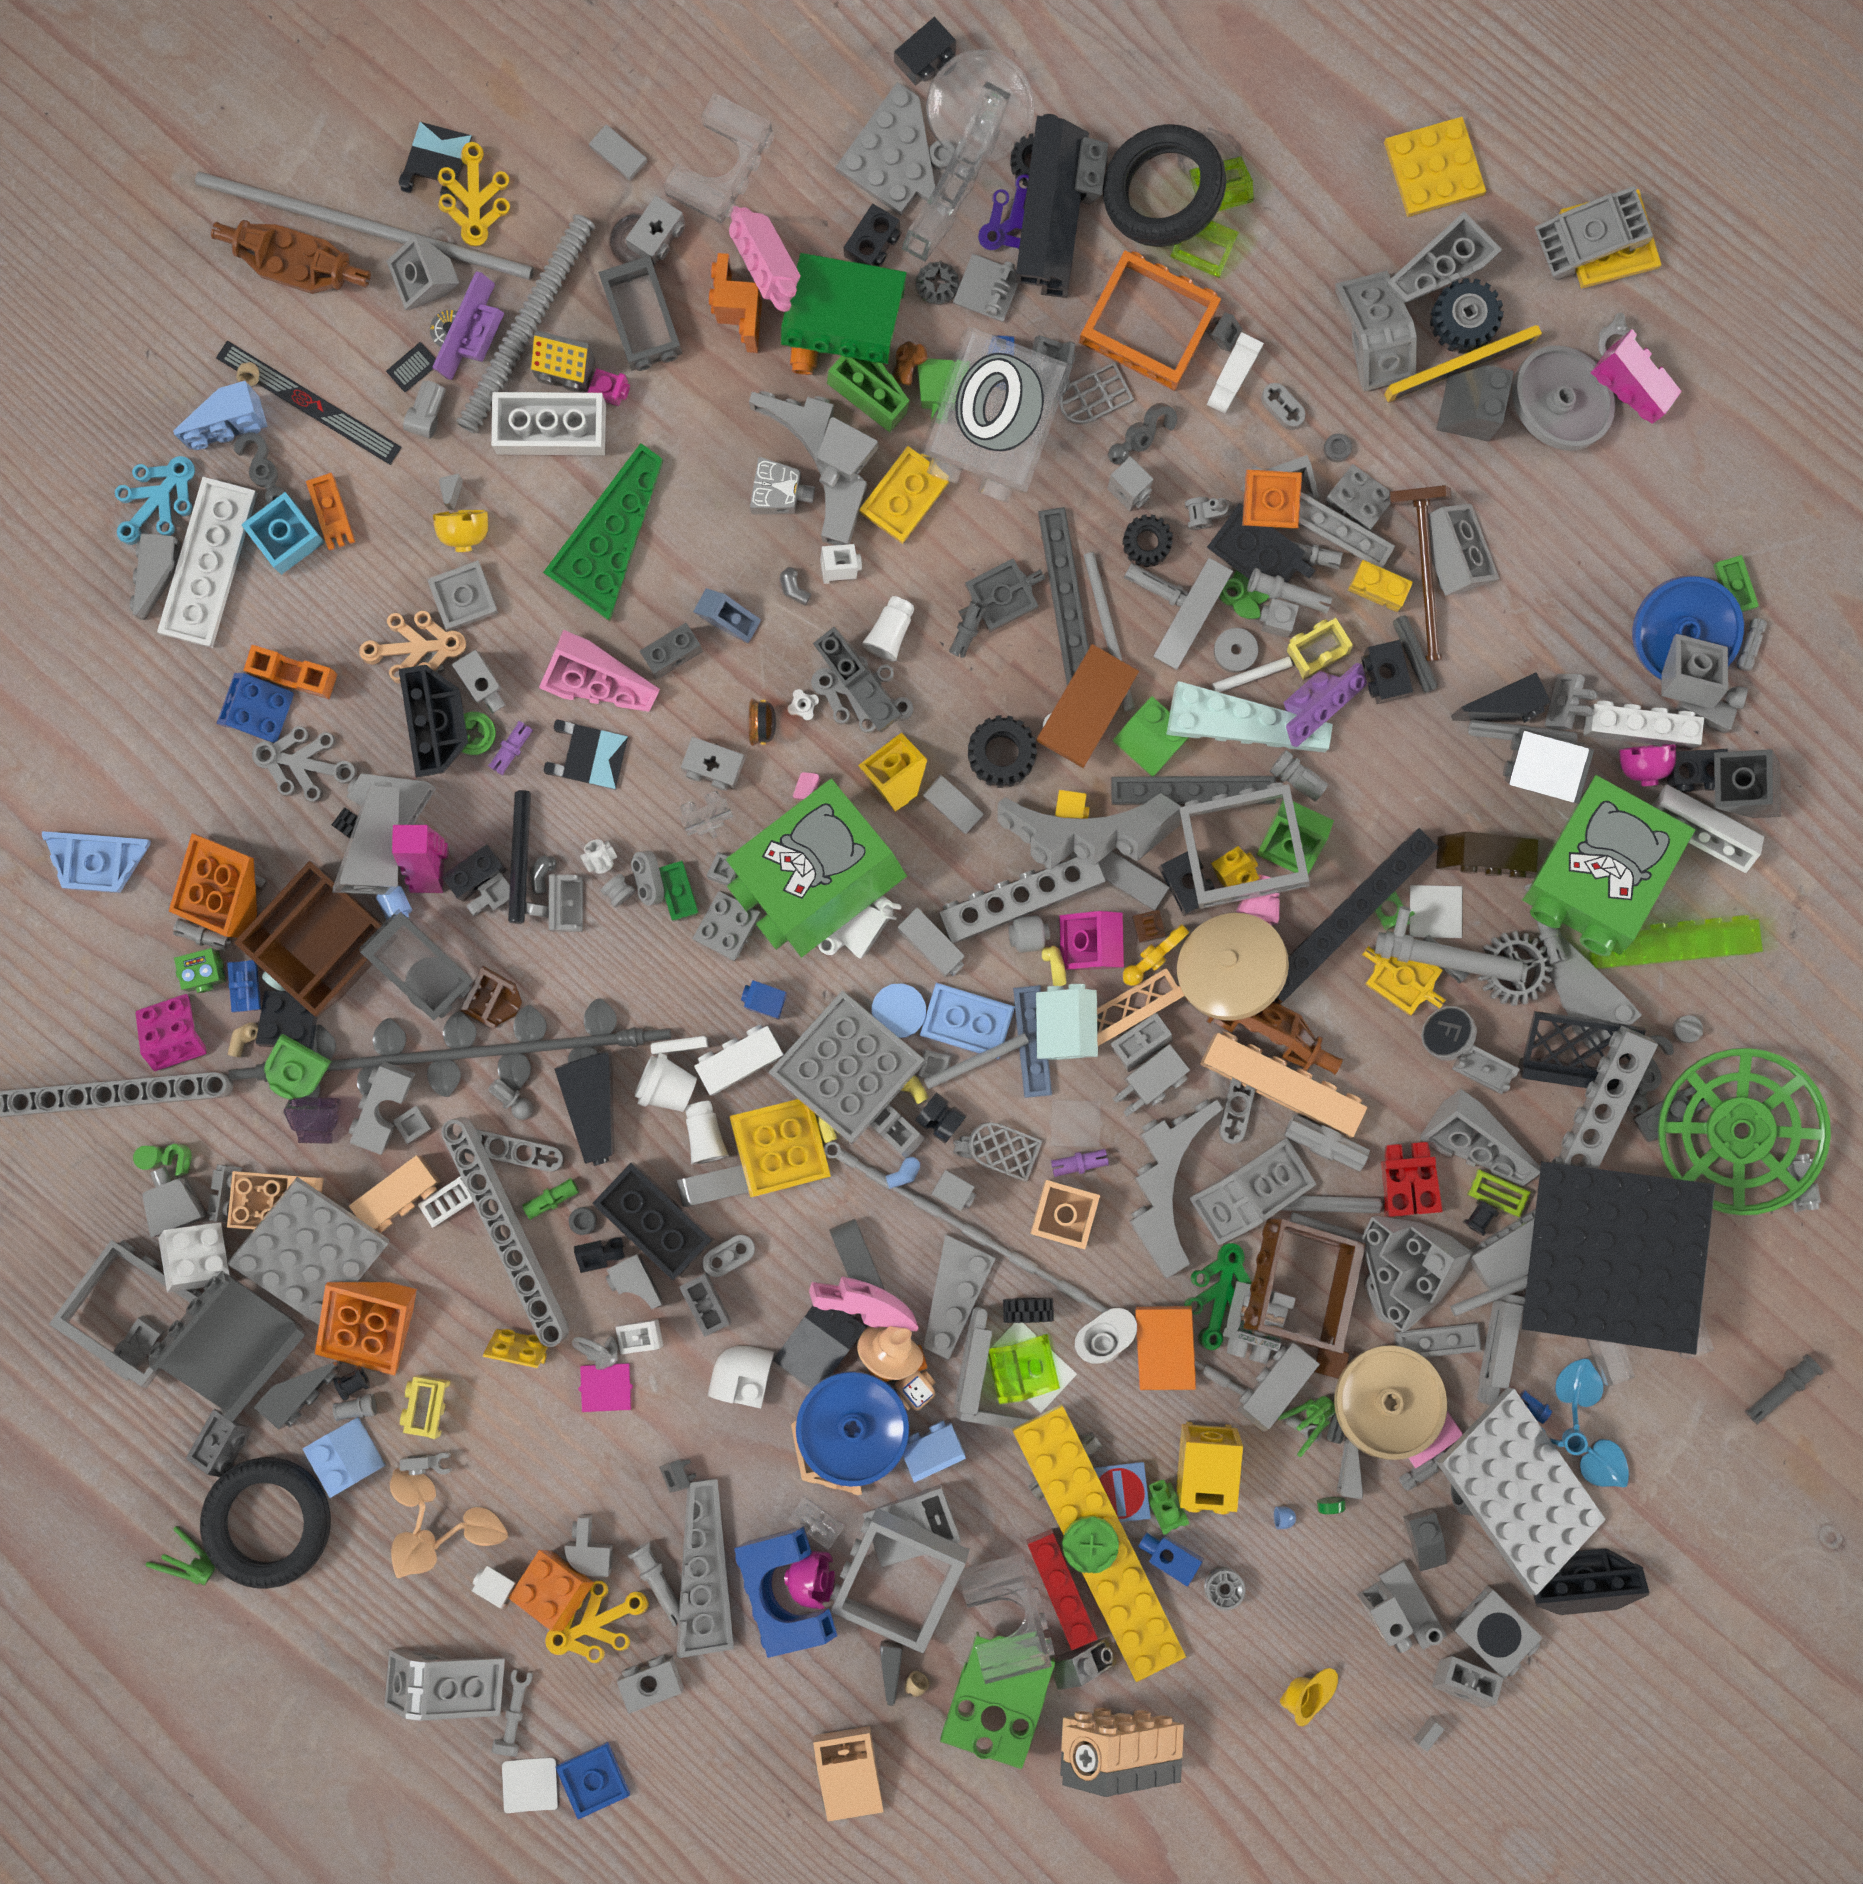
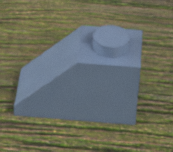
M707 588L693 611L711 625L745 643H749L761 619L727 595Z

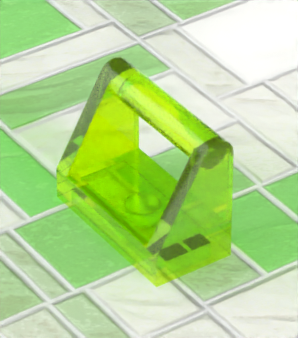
M1242 156L1224 160L1225 171L1238 169L1240 177L1226 180L1224 198L1218 211L1254 202L1253 180ZM1199 167L1189 170L1195 195L1200 184Z
M1211 221L1207 227L1195 235L1226 249L1219 266L1180 250L1183 242L1174 246L1170 257L1220 278L1239 232Z

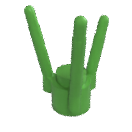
M1321 1396L1315 1401L1309 1399L1304 1404L1290 1409L1278 1417V1420H1282L1307 1410L1306 1415L1308 1418L1297 1426V1430L1301 1431L1311 1423L1318 1424L1297 1453L1298 1457L1303 1456L1321 1431L1330 1424L1329 1419L1336 1413L1335 1405L1325 1396Z
M175 1526L173 1530L201 1557L200 1560L195 1557L191 1564L188 1565L163 1554L161 1556L163 1560L186 1570V1572L152 1562H147L146 1567L190 1580L197 1585L200 1583L205 1586L216 1567L211 1563L207 1554L185 1532Z

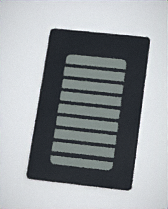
M419 342L387 369L386 372L404 392H407L433 369L436 359Z

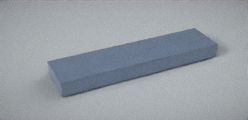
M1041 985L1013 988L1018 1036L1025 1033L1029 1042L1019 1047L1024 1098L1052 1095L1049 1060L1037 1059L1036 993L1041 992Z

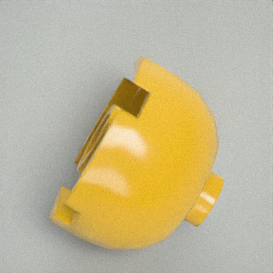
M458 510V512L452 513L445 511L433 514L437 537L446 546L455 547V552L472 551V546L481 543L488 532V513L485 510Z

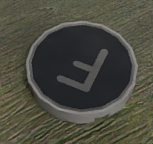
M1446 1006L1436 1010L1424 1023L1421 1034L1423 1046L1433 1057L1439 1060L1452 1061L1457 1059V1056H1460L1462 1053L1466 1054L1471 1049L1476 1039L1477 1028L1473 1018L1465 1010L1455 1006Z

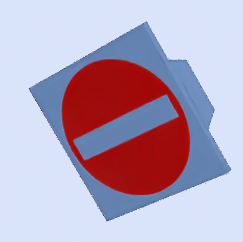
M1144 1462L1094 1467L1120 1522L1151 1519Z

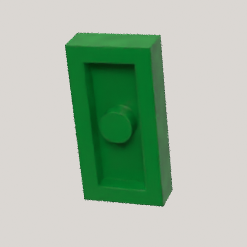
M679 861L659 867L664 887V897L672 921L699 914L684 862Z

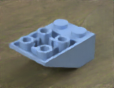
M246 381L218 388L173 432L189 449L202 450L207 448L210 443L217 441L221 443L229 442L235 438L234 436L248 432L257 434L262 428L268 426L258 394Z

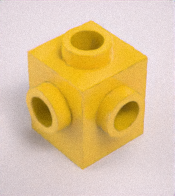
M1239 846L1211 863L1223 887L1244 884L1259 879L1255 869L1258 866L1257 861L1250 852L1245 854Z

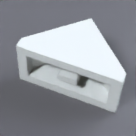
M659 1319L616 1327L620 1354L656 1350L663 1347Z

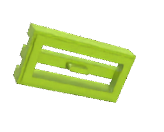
M1477 1169L1476 1177L1472 1181L1471 1189L1468 1190L1467 1195L1513 1216L1520 1217L1530 1192ZM1482 1178L1521 1194V1199L1519 1200L1481 1183ZM1478 1188L1518 1205L1517 1209H1513L1476 1191Z

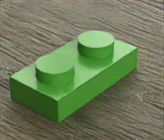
M1742 555L1716 562L1713 565L1718 582L1733 594L1742 612L1759 607Z

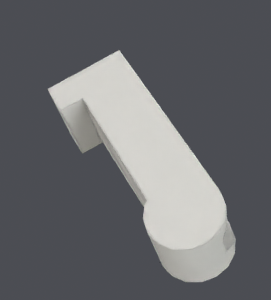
M1241 332L1207 403L1208 406L1224 414L1227 412L1264 343Z

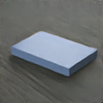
M936 983L920 1036L980 1054L1004 1043L1015 1006Z

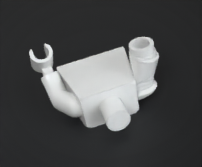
M882 895L818 945L819 950L826 955H833L839 948L846 945L861 959L867 955L890 919H897L893 916L894 912L892 911L893 909L900 910L901 905L892 903Z

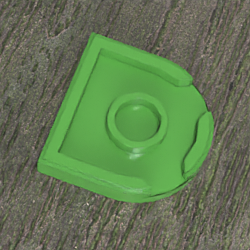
M282 1034L265 1063L264 1072L269 1087L275 1094L285 1099L302 1098L310 1095L316 1089L332 1061Z

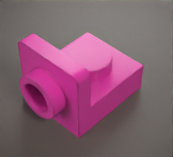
M596 368L587 393H602L607 403L619 407L621 400H626L630 384H628L625 374L620 373L618 376Z

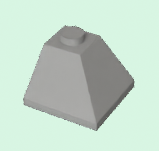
M414 234L386 261L405 310H410L445 297L459 284L450 258L419 234Z

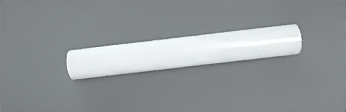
M1288 656L1212 683L1213 691L1220 693L1292 667L1291 659Z

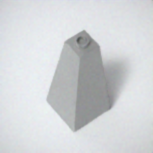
M375 782V786L371 785L367 790L333 886V893L390 895L397 888L398 865L392 854L393 825H399V787H392L390 782Z

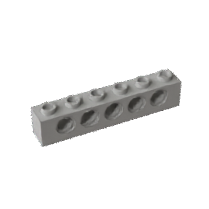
M1076 853L1070 855L1071 860L1063 863L1060 862L1053 869L1045 866L1046 870L1038 873L1033 869L1019 875L1021 879L1010 884L1009 880H1005L994 885L995 890L985 894L983 890L969 895V901L959 904L958 900L942 906L944 911L939 912L949 940L956 944L1011 922L1018 917L1026 916L1103 885L1105 878L1098 863L1092 865L1087 860L1078 857ZM1069 868H1075L1078 870L1080 878L1076 882H1069L1065 878L1064 872ZM1044 878L1051 879L1054 882V889L1051 892H1043L1039 888L1040 880ZM1019 888L1025 889L1029 894V899L1023 903L1017 902L1013 897L1014 891ZM992 899H999L1002 901L1004 908L999 913H993L988 909V902ZM965 910H975L978 914V919L974 923L965 922L962 918Z
M1622 1025L1619 1032L1615 1031L1609 1042V1047L1611 1048L1607 1057L1603 1056L1597 1067V1072L1599 1073L1596 1080L1588 1085L1585 1092V1097H1587L1583 1107L1579 1106L1573 1118V1122H1575L1571 1132L1567 1131L1561 1143L1563 1147L1559 1157L1555 1156L1551 1163L1599 1168L1658 1046L1652 1038ZM1623 1054H1631V1060L1627 1064H1619V1058ZM1611 1079H1619V1085L1615 1089H1607V1083ZM1607 1104V1110L1603 1114H1595V1108L1598 1105ZM1595 1129V1134L1592 1138L1583 1139V1133L1586 1130ZM1575 1154H1583L1581 1162L1577 1164L1571 1163V1158Z

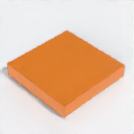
M1246 470L1242 526L1297 529L1299 526L1302 473Z

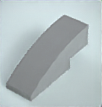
M889 1104L870 1124L905 1158H908L925 1140Z

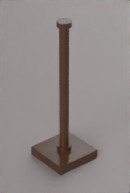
M1446 485L1390 491L1391 503L1395 505L1413 504V507L1417 509L1428 656H1425L1427 661L1442 660V654H1439L1427 506H1430L1432 501L1452 499L1451 488Z

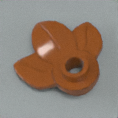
M907 341L898 347L896 351L897 364L892 374L898 385L902 383L910 386L914 366L920 365L928 359L924 345H915V343Z

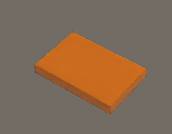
M1192 1306L1136 1307L1140 1390H1196Z

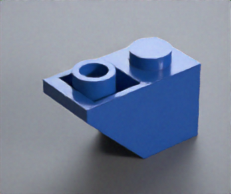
M752 980L750 986L745 985L741 1001L745 1003L744 1007L747 1010L779 1020L787 993Z

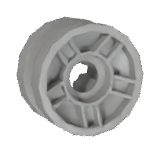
M1220 1567L1214 1569L1208 1574L1204 1583L1207 1598L1218 1609H1234L1244 1599L1246 1591L1244 1582L1238 1573L1231 1568ZM1222 1584L1229 1585L1230 1592L1228 1594L1220 1592Z

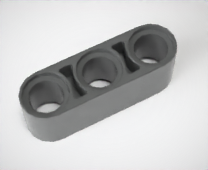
M852 1219L829 1229L848 1277L885 1290L856 1220Z

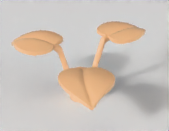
M400 1468L393 1470L390 1480V1490L393 1497L405 1506L414 1507L419 1505V1514L414 1532L400 1533L392 1543L391 1558L397 1578L431 1570L437 1561L434 1549H438L440 1544L460 1529H465L464 1536L468 1541L481 1546L496 1545L508 1538L507 1530L494 1513L485 1508L474 1507L465 1512L463 1516L464 1522L456 1525L436 1541L432 1532L428 1530L421 1531L425 1511L424 1502H431L436 1497L433 1482L424 1474L409 1475V1470L400 1471Z

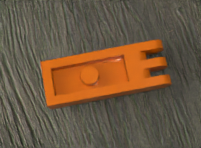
M328 473L307 480L306 484L329 551L335 549L332 541L333 538H336L339 547L345 546L342 536L345 534L350 544L356 542L334 475Z

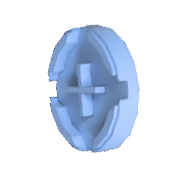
M903 983L891 984L881 989L875 996L872 1004V1016L898 1038H906L915 1034L923 1025L926 1017V1004L922 995L912 986Z

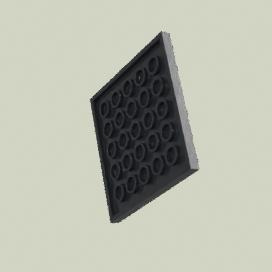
M1541 1161L1521 1329L1696 1355L1715 1184Z

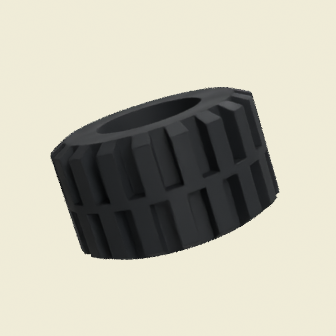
M997 715L994 719L988 718L984 720L982 725L979 724L975 728V732L972 733L968 744V761L970 762L972 772L976 773V777L980 781L984 780L989 786L992 784L997 785V788H1003V786L1007 785L1012 787L1015 783L1022 782L1032 771L1037 755L1036 739L1032 736L1031 729L1029 727L1026 728L1023 721L1013 720L1012 716L1002 718V715ZM998 737L1012 740L1018 747L1016 761L1004 767L991 763L986 756V747L991 740Z

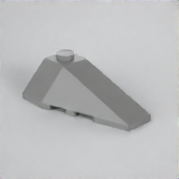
M1463 212L1396 273L1386 285L1404 303H1407L1483 269L1502 249Z

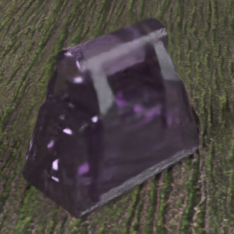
M308 1097L289 1099L283 1112L290 1128L296 1131L298 1143L332 1144L333 1135L331 1132L336 1128L339 1119L341 1100L339 1098Z

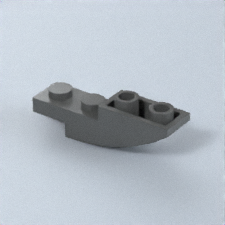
M836 627L831 628L813 643L844 687L848 688L880 732H883L903 716L876 676Z

